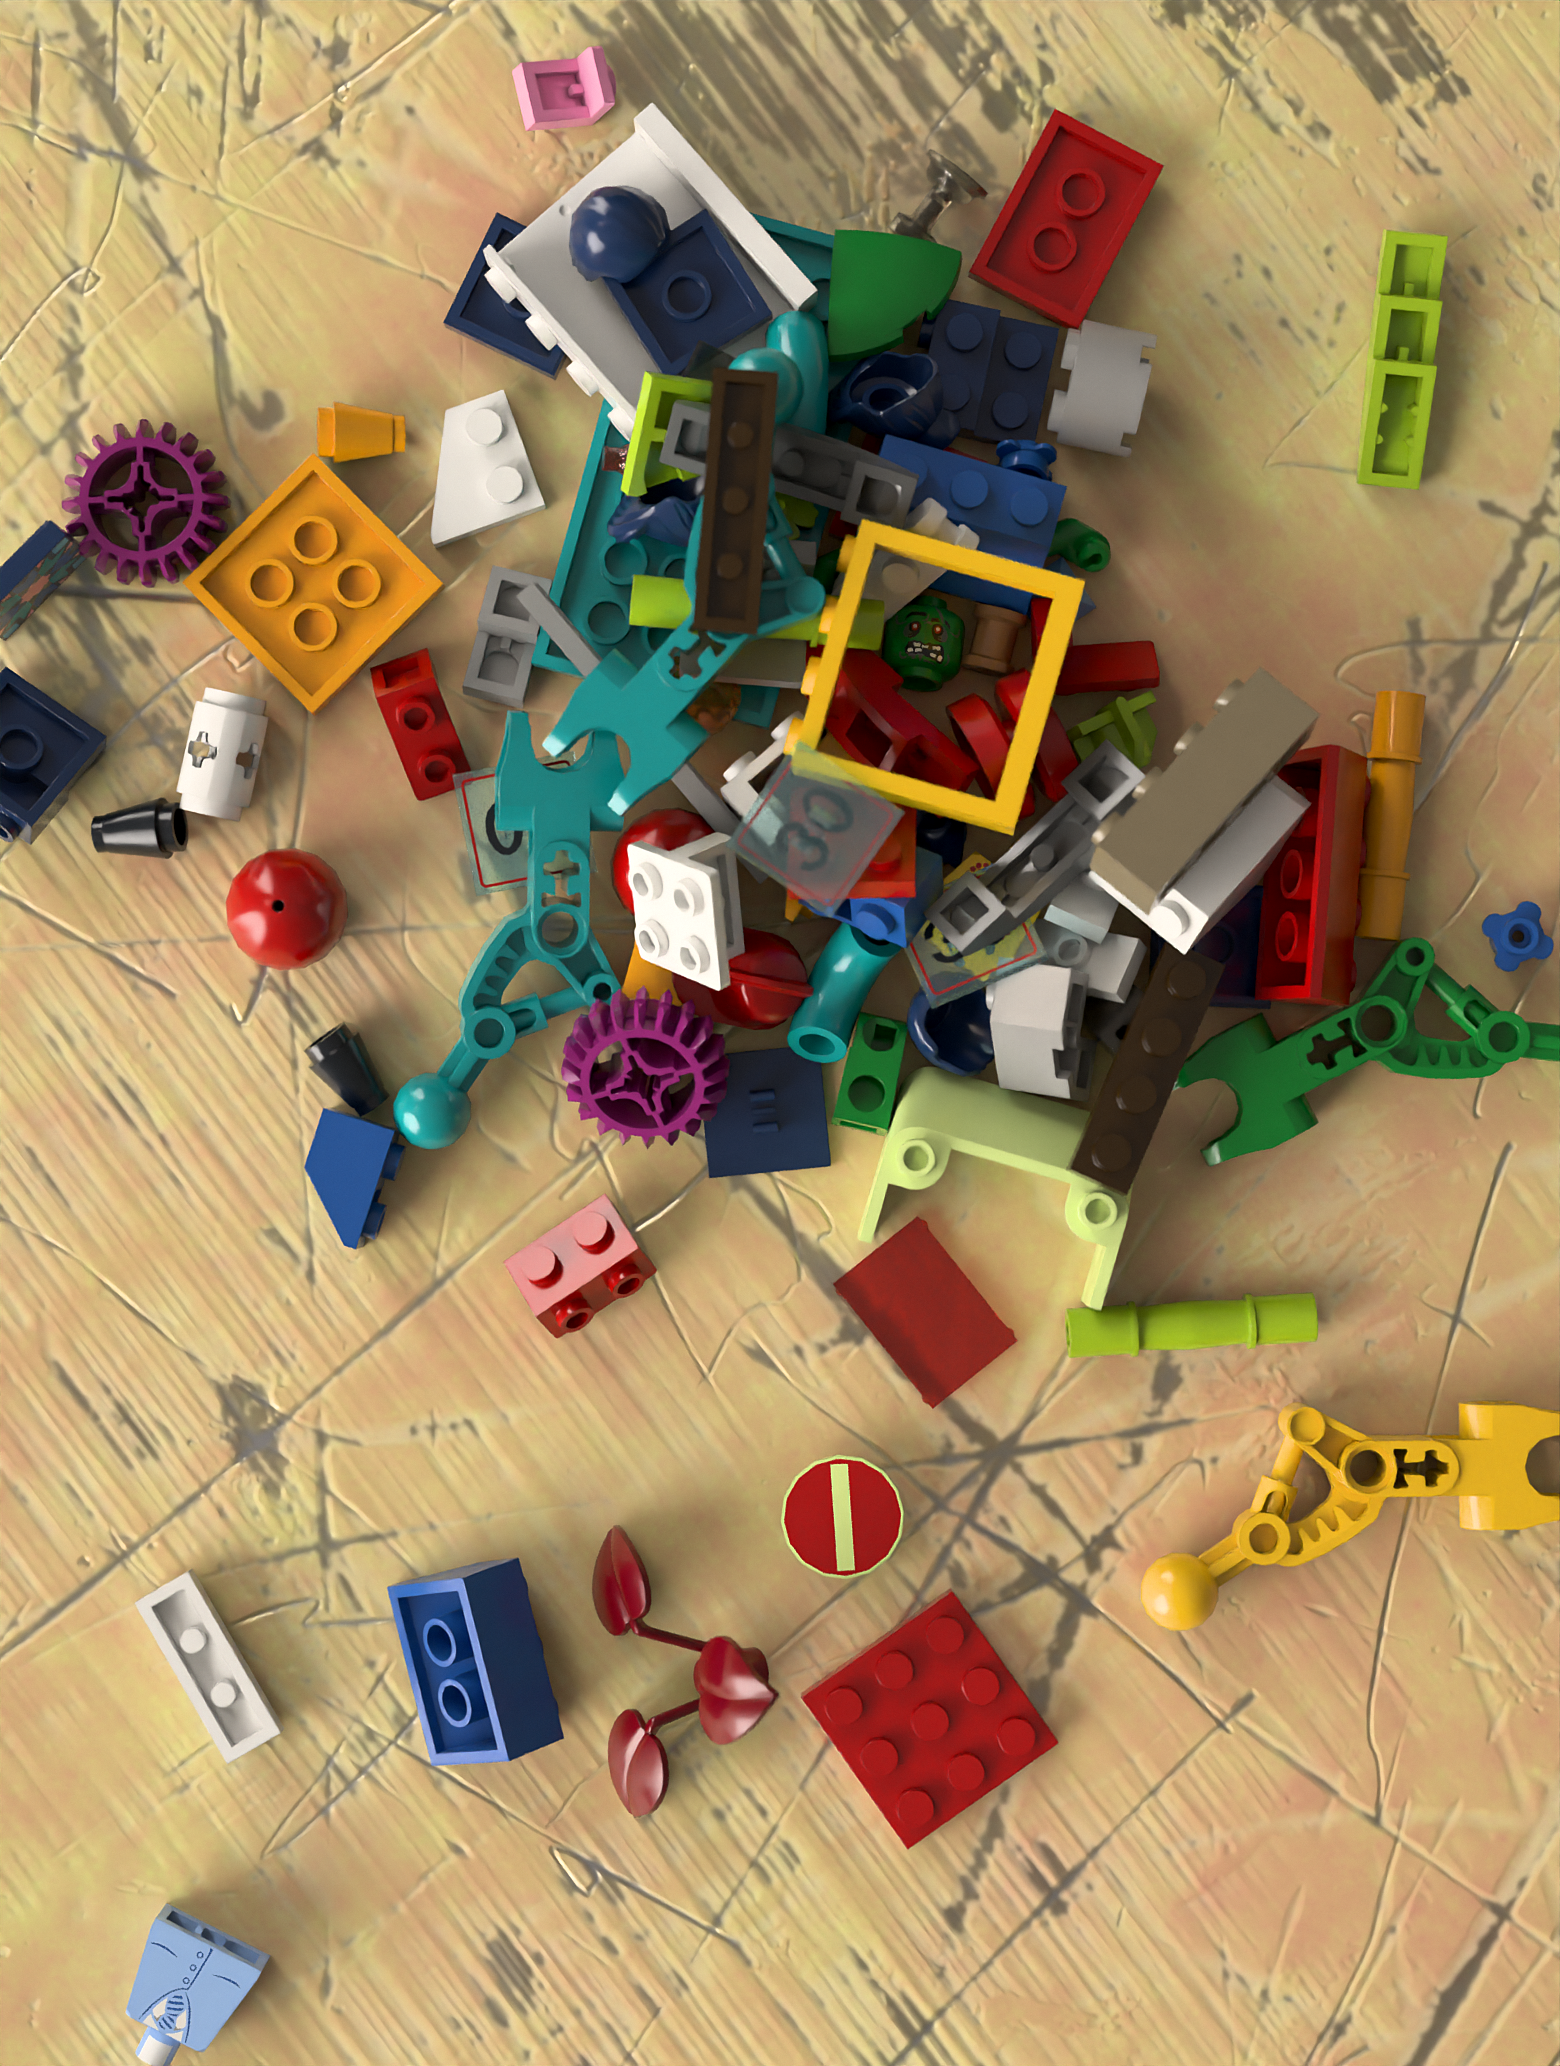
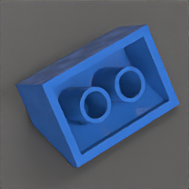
M888 434L885 435L877 455L919 475L908 514L926 499L932 498L947 510L946 518L957 527L964 524L979 536L980 541L975 551L1040 569L1043 568L1067 486ZM859 525L857 526L855 537L858 536V532L860 529ZM949 569L927 587L928 589L977 603L1009 609L1026 615L1033 593Z
M519 1557L479 1562L387 1587L432 1766L509 1762L564 1739L558 1715V1704L550 1684L543 1656V1644L538 1636L528 1596V1585L523 1576Z

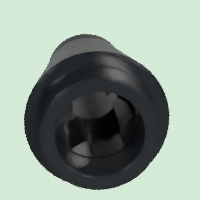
M158 798L105 815L95 816L91 824L93 845L99 853L110 852L170 859L174 852H182L187 847L188 823L185 811L179 808V802L168 803L165 798Z
M344 1022L326 1032L304 1050L312 1061L308 1068L351 1108H354L360 1117L374 1110L390 1096L384 1088V1083L359 1031L352 1033Z

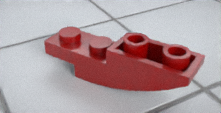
M807 640L805 672L811 656L822 659L826 645L817 644V647H810L809 640ZM847 647L825 722V726L833 737L858 764L965 793L981 767L897 693L904 681L899 674L872 650ZM804 694L809 702L811 695ZM935 814L939 819L945 817V816H941V815Z

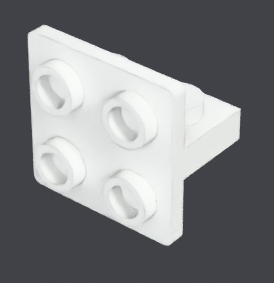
M715 832L670 852L643 841H637L628 845L630 865L628 878L633 892L636 919L635 940L641 958L716 990L729 986L728 960L745 953L734 837Z

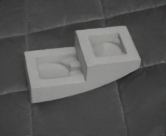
M493 565L477 620L478 632L462 685L464 695L523 709L534 667L531 664L541 625L516 596L533 582L535 584L539 583L545 592L550 595L553 580Z

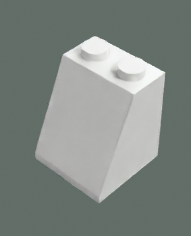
M1276 775L1149 916L1093 870L1090 871L1088 877L1185 955L1262 879L1312 803Z

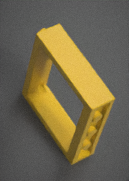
M862 519L858 536L854 537L847 534L845 536L836 571L845 573L846 577L840 597L829 595L820 621L819 632L828 634V639L822 659L811 656L808 662L801 693L811 695L804 720L793 717L786 737L783 754L793 756L791 762L793 774L858 792L842 781L846 780L870 796L1013 836L1085 581ZM876 549L1053 598L995 802L817 752Z

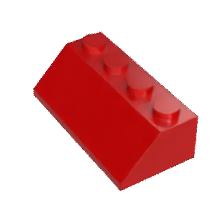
M1326 744L1298 750L1277 774L1280 779L1312 804L1264 874L1255 1000L1312 1006L1349 1005L1350 993L1353 991L1357 980V966L1353 960L1355 931L1359 927L1362 915V907L1357 895L1359 869L1362 868L1366 858V842L1362 837L1364 809L1370 799L1371 783L1366 775L1368 758L1340 745Z

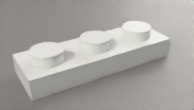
M193 1569L135 1602L137 1609L227 1764L277 1736L284 1730L282 1723Z

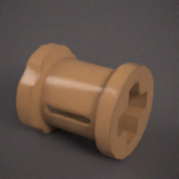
M975 604L972 615L977 618V623L969 654L962 655L961 666L974 672L1003 678L1015 671L1010 662L1018 631L1026 627L1028 617L997 606Z

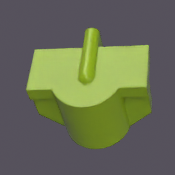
M1151 690L1129 701H1126L1123 697H1118L1099 709L1095 717L1077 724L1066 731L1078 765L1106 739L1138 769L1150 764L1158 732L1146 707L1156 702Z

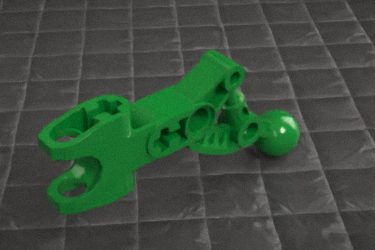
M1417 937L1406 938L1392 945L1390 951L1355 1001L1349 1003V1005L1310 1023L1278 1041L1262 1012L1247 1018L1210 1037L1202 1046L1186 1058L1172 1091L1178 1088H1185L1197 1081L1214 1078L1225 1082L1235 1093L1238 1111L1234 1124L1223 1135L1210 1141L1206 1147L1200 1150L1207 1166L1211 1167L1241 1155L1272 1149L1318 1124L1319 1121L1304 1093L1369 1060L1376 1061L1390 1073L1432 1079L1482 1078L1493 1075L1506 1063L1516 1061L1519 1058L1560 1062V1025L1524 1021L1521 1016L1513 1012L1500 1011L1471 984L1463 988L1434 962V949L1428 941ZM1424 984L1448 1005L1444 1013L1468 1033L1470 1038L1462 1041H1447L1426 1037L1417 1031L1413 1012ZM1374 1005L1385 1009L1391 1020L1390 1030L1387 1035L1377 1041L1369 1039L1361 1028V1017L1369 1007ZM1344 1020L1346 1034L1352 1043L1359 1048V1051L1353 1054L1352 1045H1341L1327 1054L1330 1062L1327 1067L1322 1062H1309L1306 1054L1314 1049L1311 1039L1315 1035L1320 1041H1332L1339 1038L1345 1032L1337 1024Z

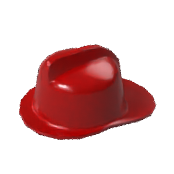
M742 927L745 953L728 960L729 986L716 990L672 971V984L677 997L682 1004L691 999L693 1000L696 1007L694 1015L701 1017L711 1014L713 1022L751 1030H770L784 1023L802 1005L804 998L813 996L814 987L807 983L808 976L800 954L789 940L774 933Z

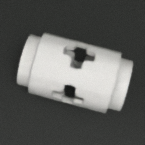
M205 688L203 701H196L176 790V792L182 793L179 808L240 821L243 807L249 808L267 729L269 717L263 716L266 701L213 688ZM201 740L204 744L209 745L207 757L199 756L197 758L195 754H192L195 742H200ZM239 752H248L250 755H253L250 767H245L244 769L243 766L236 764V757Z

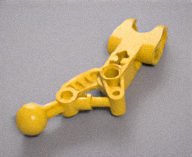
M1510 1400L1458 1402L1459 1434L1364 1435L1304 1403H1290L1279 1414V1429L1285 1437L1271 1476L1262 1475L1251 1508L1238 1515L1233 1523L1232 1533L1200 1556L1197 1557L1189 1553H1170L1158 1558L1146 1570L1141 1582V1601L1145 1611L1157 1625L1172 1631H1188L1200 1626L1214 1612L1219 1599L1218 1588L1254 1563L1264 1566L1276 1563L1285 1567H1294L1330 1552L1352 1539L1373 1523L1388 1497L1459 1496L1460 1527L1466 1529L1524 1530L1536 1525L1559 1521L1560 1493L1537 1491L1529 1483L1525 1465L1529 1451L1540 1440L1560 1435V1410L1537 1408ZM1372 1450L1377 1458L1375 1473L1365 1481H1354L1350 1472L1352 1459L1361 1451ZM1426 1451L1427 1455L1437 1459V1467L1427 1469L1424 1478V1476L1411 1469L1397 1468L1395 1458L1405 1463L1422 1462L1425 1459ZM1305 1452L1325 1470L1331 1486L1330 1494L1322 1504L1305 1517L1294 1522H1287L1299 1489L1293 1486L1292 1483L1302 1455Z

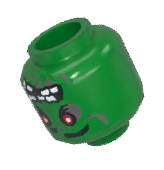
M916 596L911 600L910 604L905 605L886 621L881 659L904 679L901 685L902 688L919 692L940 690L944 682L951 681L960 671L965 638L964 622L961 617L947 609L946 601L933 596Z

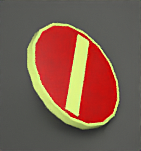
M839 1454L815 1460L795 1476L784 1495L781 1524L786 1543L801 1564L822 1576L842 1579L871 1573L889 1559L902 1536L904 1510L898 1488L885 1471L862 1457Z

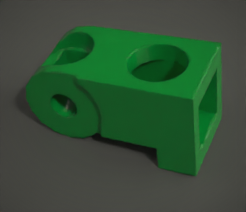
M860 1011L852 1046L849 1048L831 1124L885 1136L889 1127L905 1046L907 1022Z

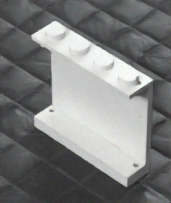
M653 102L634 118L636 132L519 235L498 253L490 244L483 250L487 264L491 268L484 276L491 286L507 303H510L516 297L532 315L525 321L532 333L548 350L552 349L556 344L559 345L573 361L566 368L568 373L588 396L591 397L597 391L602 394L614 408L607 415L608 418L629 442L631 441L645 371L660 372L602 283L601 277L593 282L586 281L583 275L577 271V267L572 265V257L569 250L572 214L593 190L605 186L623 185L642 190L654 197L665 209L670 231L706 209L773 313L771 321L682 377L712 382L713 367L728 368L738 355L752 348L766 347L765 333L768 325L777 316L788 311L809 312L817 305L818 294L815 286Z

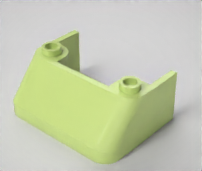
M922 1067L911 1072L901 1084L857 1237L861 1241L872 1243L889 1183L913 1190L924 1189L933 1185L943 1175L951 1149L1071 1184L1065 1203L1067 1224L1078 1237L1097 1244L1080 1301L1090 1308L1101 1310L1127 1223L1133 1183L1128 1195L1121 1196L1066 1171L1091 1112L1020 1091L999 1088V1085L969 1076L962 1077L941 1068Z

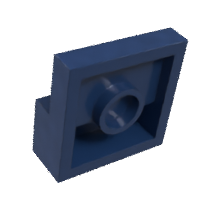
M951 299L947 301L943 309L933 320L927 319L925 311L917 347L928 349V356L938 364L943 386V407L955 413L960 422L961 429L957 437L998 445L1001 441L1008 439L1016 441L1031 440L1035 442L1059 328L1000 316L1001 310Z
M5 667L0 673V838L11 843L18 836L32 845L66 804L69 790L106 747L107 736L8 667Z

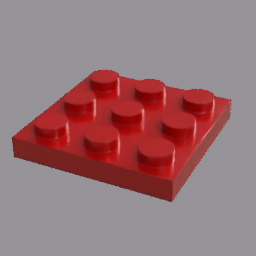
M952 1588L801 1693V1699L907 1850L1059 1743L1057 1737Z

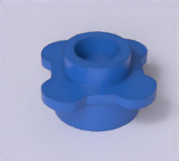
M1008 439L1001 441L996 446V455L1000 459L999 464L995 466L1052 482V472L1049 470V467L1057 459V451L1052 445L1047 443L1038 444L1031 440L1016 441Z
M1529 901L1521 902L1515 911L1505 915L1493 913L1488 915L1483 921L1482 931L1485 936L1489 937L1490 946L1496 954L1494 962L1499 969L1506 972L1515 971L1519 967L1520 962L1533 957L1543 960L1552 953L1553 940L1543 932L1539 922L1541 909L1535 903ZM1515 931H1520L1523 934V940L1519 943L1515 942L1512 938Z

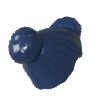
M886 351L863 358L828 394L827 423L834 425L837 422L840 424L849 422L863 432L880 439H884L885 435L888 434L944 450L954 441L961 429L958 416L943 407V386L938 364L923 353L902 355Z
M700 475L685 481L678 477L646 488V494L637 497L625 494L607 523L608 534L614 537L617 543L624 542L627 544L632 539L638 540L645 534L675 546L688 547L693 523L703 496L705 476Z

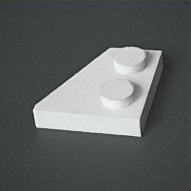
M504 390L445 411L430 535L435 548L546 509Z

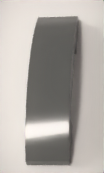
M679 399L674 402L659 462L705 476L710 404ZM788 423L777 426L771 473L773 474L777 492L840 511L841 520L859 526L862 519L896 529H904L919 475L885 458L832 437Z
M1106 739L1061 782L1068 794L980 878L977 879L968 870L923 914L964 957L999 940L1040 911L1086 869L1092 861L1096 845L1091 841L1093 835L1110 814L1116 811L1121 816H1124L1137 802L1132 797V794L1145 775Z

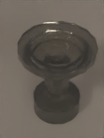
M930 149L926 154L930 160L926 176L933 187L911 216L898 212L887 228L893 234L937 243L931 233V229L952 201L958 205H967L976 198L984 200L988 193L962 169L943 155Z

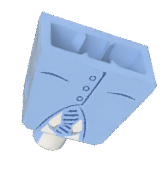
M166 1903L151 1926L126 2008V2014L130 2018L148 2026L135 2051L136 2055L151 2066H170L181 2043L196 2051L204 2052L257 1981L270 1955Z

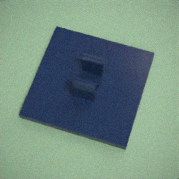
M790 1047L725 1053L730 1060L729 1075L726 1077L728 1082L726 1095L718 1103L717 1112L712 1117L711 1122L704 1121L709 1178L831 1166L821 1062L805 1059L795 1053Z

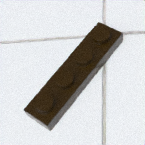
M713 367L693 630L745 635L758 634L779 372Z
M1168 941L1164 942L1066 1171L1121 1196L1128 1195L1226 965L1191 949L1184 955Z

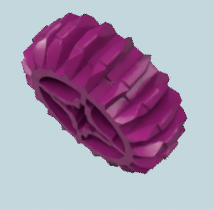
M140 419L138 421L136 437L134 438L131 437L130 432L122 423L115 424L113 433L117 442L110 445L99 434L93 436L92 443L100 453L93 460L82 452L76 454L75 461L86 470L84 476L81 477L75 474L65 476V484L80 493L79 496L63 499L62 508L72 514H81V516L71 520L65 526L67 533L72 537L86 536L79 544V554L84 558H89L99 553L94 568L101 574L106 575L117 566V580L124 585H129L134 580L138 569L141 583L146 588L155 587L158 569L162 570L164 577L169 583H178L180 581V574L176 564L183 562L193 572L200 565V562L192 554L199 547L207 554H211L217 548L206 537L208 531L211 530L217 533L227 532L228 524L221 518L213 516V511H224L230 508L231 500L227 495L211 493L227 483L226 475L222 471L207 472L216 460L215 455L209 449L195 453L199 440L190 432L181 436L176 442V428L171 423L164 422L155 438L152 425L147 419ZM155 457L171 460L182 466L190 478L193 493H181L177 488L162 487L161 473L156 469ZM136 460V462L131 463L130 477L126 484L118 489L104 491L108 481L115 472L124 465ZM148 491L159 500V504L148 507V516L142 515L135 507H128L135 506V503L144 502L146 492ZM192 512L184 530L173 541L157 549V545L162 544L163 530L167 523L176 518L188 517V513ZM112 514L117 519L130 520L132 535L138 539V551L127 550L115 545L104 529L101 515Z
M644 985L637 991L636 998L630 1000L620 989L612 995L610 1005L597 998L590 1007L589 1015L580 1014V1017L576 1019L573 1031L566 1038L563 1049L565 1058L561 1068L562 1080L568 1082L566 1089L568 1101L580 1102L578 1112L581 1121L598 1118L596 1127L599 1136L611 1129L619 1131V1139L622 1146L631 1139V1135L640 1136L647 1150L654 1143L655 1136L661 1135L671 1146L678 1140L680 1130L694 1137L695 1133L700 1129L701 1120L711 1122L712 1117L717 1112L718 1103L725 1098L728 1085L726 1077L729 1075L730 1060L728 1055L724 1054L726 1042L723 1034L712 1033L714 1022L712 1021L711 1014L694 1018L696 1007L693 1000L691 999L678 1007L672 1004L673 996L670 989L661 995L660 1000L650 999ZM621 1041L622 1051L613 1053L611 1060L599 1063L598 1055L609 1045ZM693 1072L694 1078L685 1087L670 1094L668 1090L669 1085L680 1082L681 1075Z

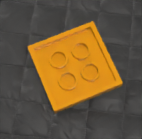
M314 453L182 582L314 716L445 588V585Z

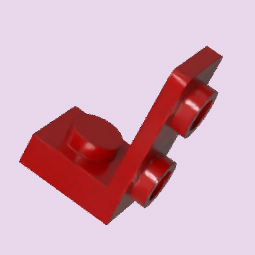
M1053 598L1031 599V661L1033 669ZM1071 631L1053 695L1069 696L1076 693L1116 690L1129 692L1137 689L1158 687L1160 685V671L1154 643L1145 640L1073 645V634Z
M428 648L371 667L370 673L376 701L416 799L424 801L461 787L463 780L474 778L441 694L436 668ZM473 781L466 782L464 786L471 784Z

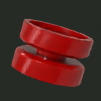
M1025 667L997 680L995 683L994 699L1002 722H1000L990 704L974 692L951 703L945 709L949 724L960 749L981 767L975 776L981 792L986 800L993 802L996 801L1031 679V673ZM1050 705L1030 777L1041 794L1056 804L1068 794L1061 782L1078 766V762L1068 735L1052 705ZM1028 781L1017 823L1035 813L1036 799L1030 781Z

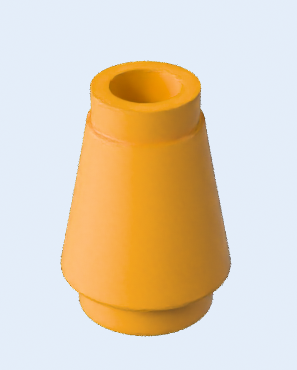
M334 401L333 408L318 407V457H333V464L388 455L393 452H405V415H392V413Z

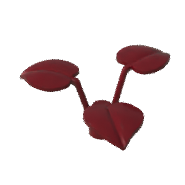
M613 1525L600 1548L592 1580L593 1602L603 1626L613 1636L626 1635L631 1628L637 1636L701 1652L693 1672L694 1684L697 1692L701 1695L700 1698L650 1718L647 1723H645L644 1718L637 1709H626L618 1716L611 1729L608 1741V1764L612 1782L628 1812L634 1818H640L642 1815L652 1814L658 1809L668 1789V1758L662 1742L655 1736L663 1725L699 1711L700 1721L707 1736L718 1745L732 1744L743 1738L757 1726L780 1694L768 1683V1664L760 1649L756 1647L741 1648L737 1642L728 1636H715L705 1642L653 1628L644 1622L642 1618L648 1614L652 1603L649 1578L644 1564L626 1532L620 1525Z

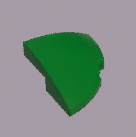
M835 229L828 314L829 362L858 360L888 351L904 343L902 330L912 326L923 312L926 311L928 320H933L943 309L957 284L963 260L962 252L938 243L904 235Z

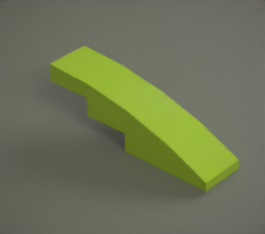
M1383 229L1365 376L1356 480L1358 484L1419 490L1437 371L1434 357L1443 303L1439 296L1448 236Z

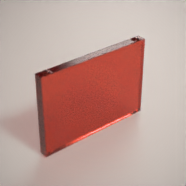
M918 1215L833 1283L836 1287V1293L844 1297L920 1392L922 1401L930 1405L932 1409L1018 1341L1014 1337L1013 1329L1006 1327L930 1232L928 1223L920 1219Z

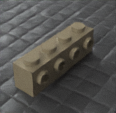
M1261 667L1245 684L1238 678L1230 683L1213 706L1218 712L1205 728L1198 722L1194 723L1174 747L1173 753L1178 757L1164 772L1157 766L1154 767L1143 778L1132 794V797L1137 802L1124 816H1121L1116 811L1110 814L1091 839L1096 848L1089 868L1147 916L1154 911L1310 738L1320 714Z

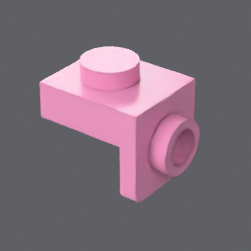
M590 46L580 56L573 59L523 62L512 71L526 131L593 125L615 104L616 79L612 68L606 63L602 46Z

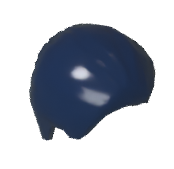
M623 185L605 186L593 190L572 214L569 237L572 265L577 267V271L583 275L586 281L590 282L595 281L601 276L614 278L620 283H627L633 280L669 244L670 226L665 209L654 197L638 188Z
M943 973L930 979L934 991L940 992L972 977L959 973ZM973 980L939 995H934L931 992L927 981L919 987L918 992L912 997L907 1011V1029L915 1048L928 1061L939 1068L966 1077L979 1075L993 1061L995 1056L990 1027L991 1010L987 1008L986 989L983 983Z

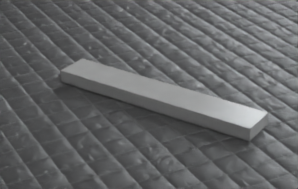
M531 583L516 597L586 678L602 658L540 584ZM688 761L671 780L715 832L734 837L736 857L757 882L761 884L776 870L738 844V838L745 827ZM747 831L741 839V843L774 866H777Z

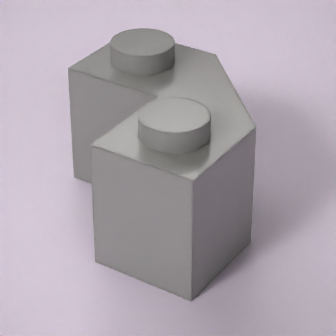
M999 959L998 967L1011 960ZM1017 961L998 969L997 973L991 975L986 990L987 1008L991 1010L990 1027L999 1088L1088 1102L1098 1042L1080 1037L1089 974L1070 968Z

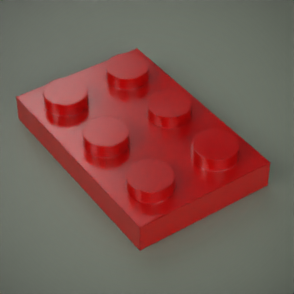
M1054 109L976 257L968 277L1066 329L1078 330L1159 178L1164 165Z

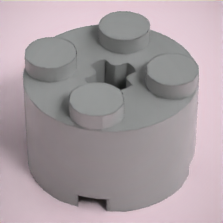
M1085 319L1083 320L1081 330L1068 328L1060 364L1061 368L1071 370L1067 392L1055 389L1047 422V430L1058 432L1056 443L1125 458L1130 457L1132 451L1131 443L1122 442L1121 440L1123 433L1136 435L1152 364H1149V359L1141 358L1142 348L1144 346L1155 349L1157 335Z

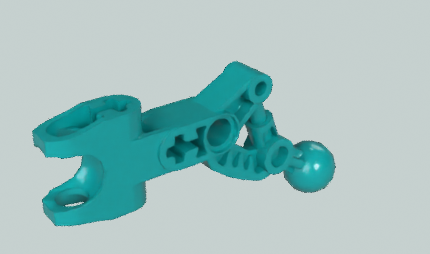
M770 347L752 348L738 355L728 368L779 372L772 449L773 458L777 426L787 422L800 407L804 395L803 376L797 364L786 353ZM772 473L770 474L764 550H767L782 580L762 582L758 634H726L705 631L712 642L726 649L716 657L709 646L698 658L697 662L702 673L696 679L688 674L683 675L679 680L672 676L677 669L672 659L674 654L680 650L688 656L702 643L700 637L692 634L694 631L692 628L703 503L702 496L693 523L686 557L684 587L692 604L690 615L641 670L617 648L609 652L575 689L564 713L542 744L548 752L558 759L580 739L593 731H612L621 736L630 748L631 766L624 781L614 791L612 798L607 803L621 817L656 788L673 779L709 738L711 733L696 721L687 710L741 650L750 642L814 620L824 609L825 593L822 585L816 579L807 577L788 540L794 532L775 498L776 487Z
M507 711L503 744L495 770V825L497 831H528L527 904L524 908L503 917L483 944L470 967L458 997V1008L461 1014L459 1026L461 1037L436 1073H423L411 1078L399 1090L393 1104V1120L399 1133L412 1145L422 1149H442L454 1144L466 1132L471 1120V1101L467 1092L490 1059L500 1058L506 1054L516 1039L549 1028L548 1019L586 1005L591 1007L597 998L610 1005L612 995L618 989L621 990V985L589 925L590 831L621 832L624 824V816H619L607 805L614 791L625 779L616 733L612 731L591 732L588 734L584 754L573 765L554 769L543 766L535 757L531 743V726L528 713L525 711ZM562 850L563 855L569 861L574 862L572 868H566L561 873V889L568 896L574 894L573 900L559 896L542 898V893L544 892L555 895V878L543 867L544 863H550L555 860L556 851ZM556 912L569 913L573 919V929L570 935L559 942H551L544 939L542 927L546 918ZM537 959L555 966L572 985V987L542 998H538L536 992L501 1004L503 992L507 985L528 961Z

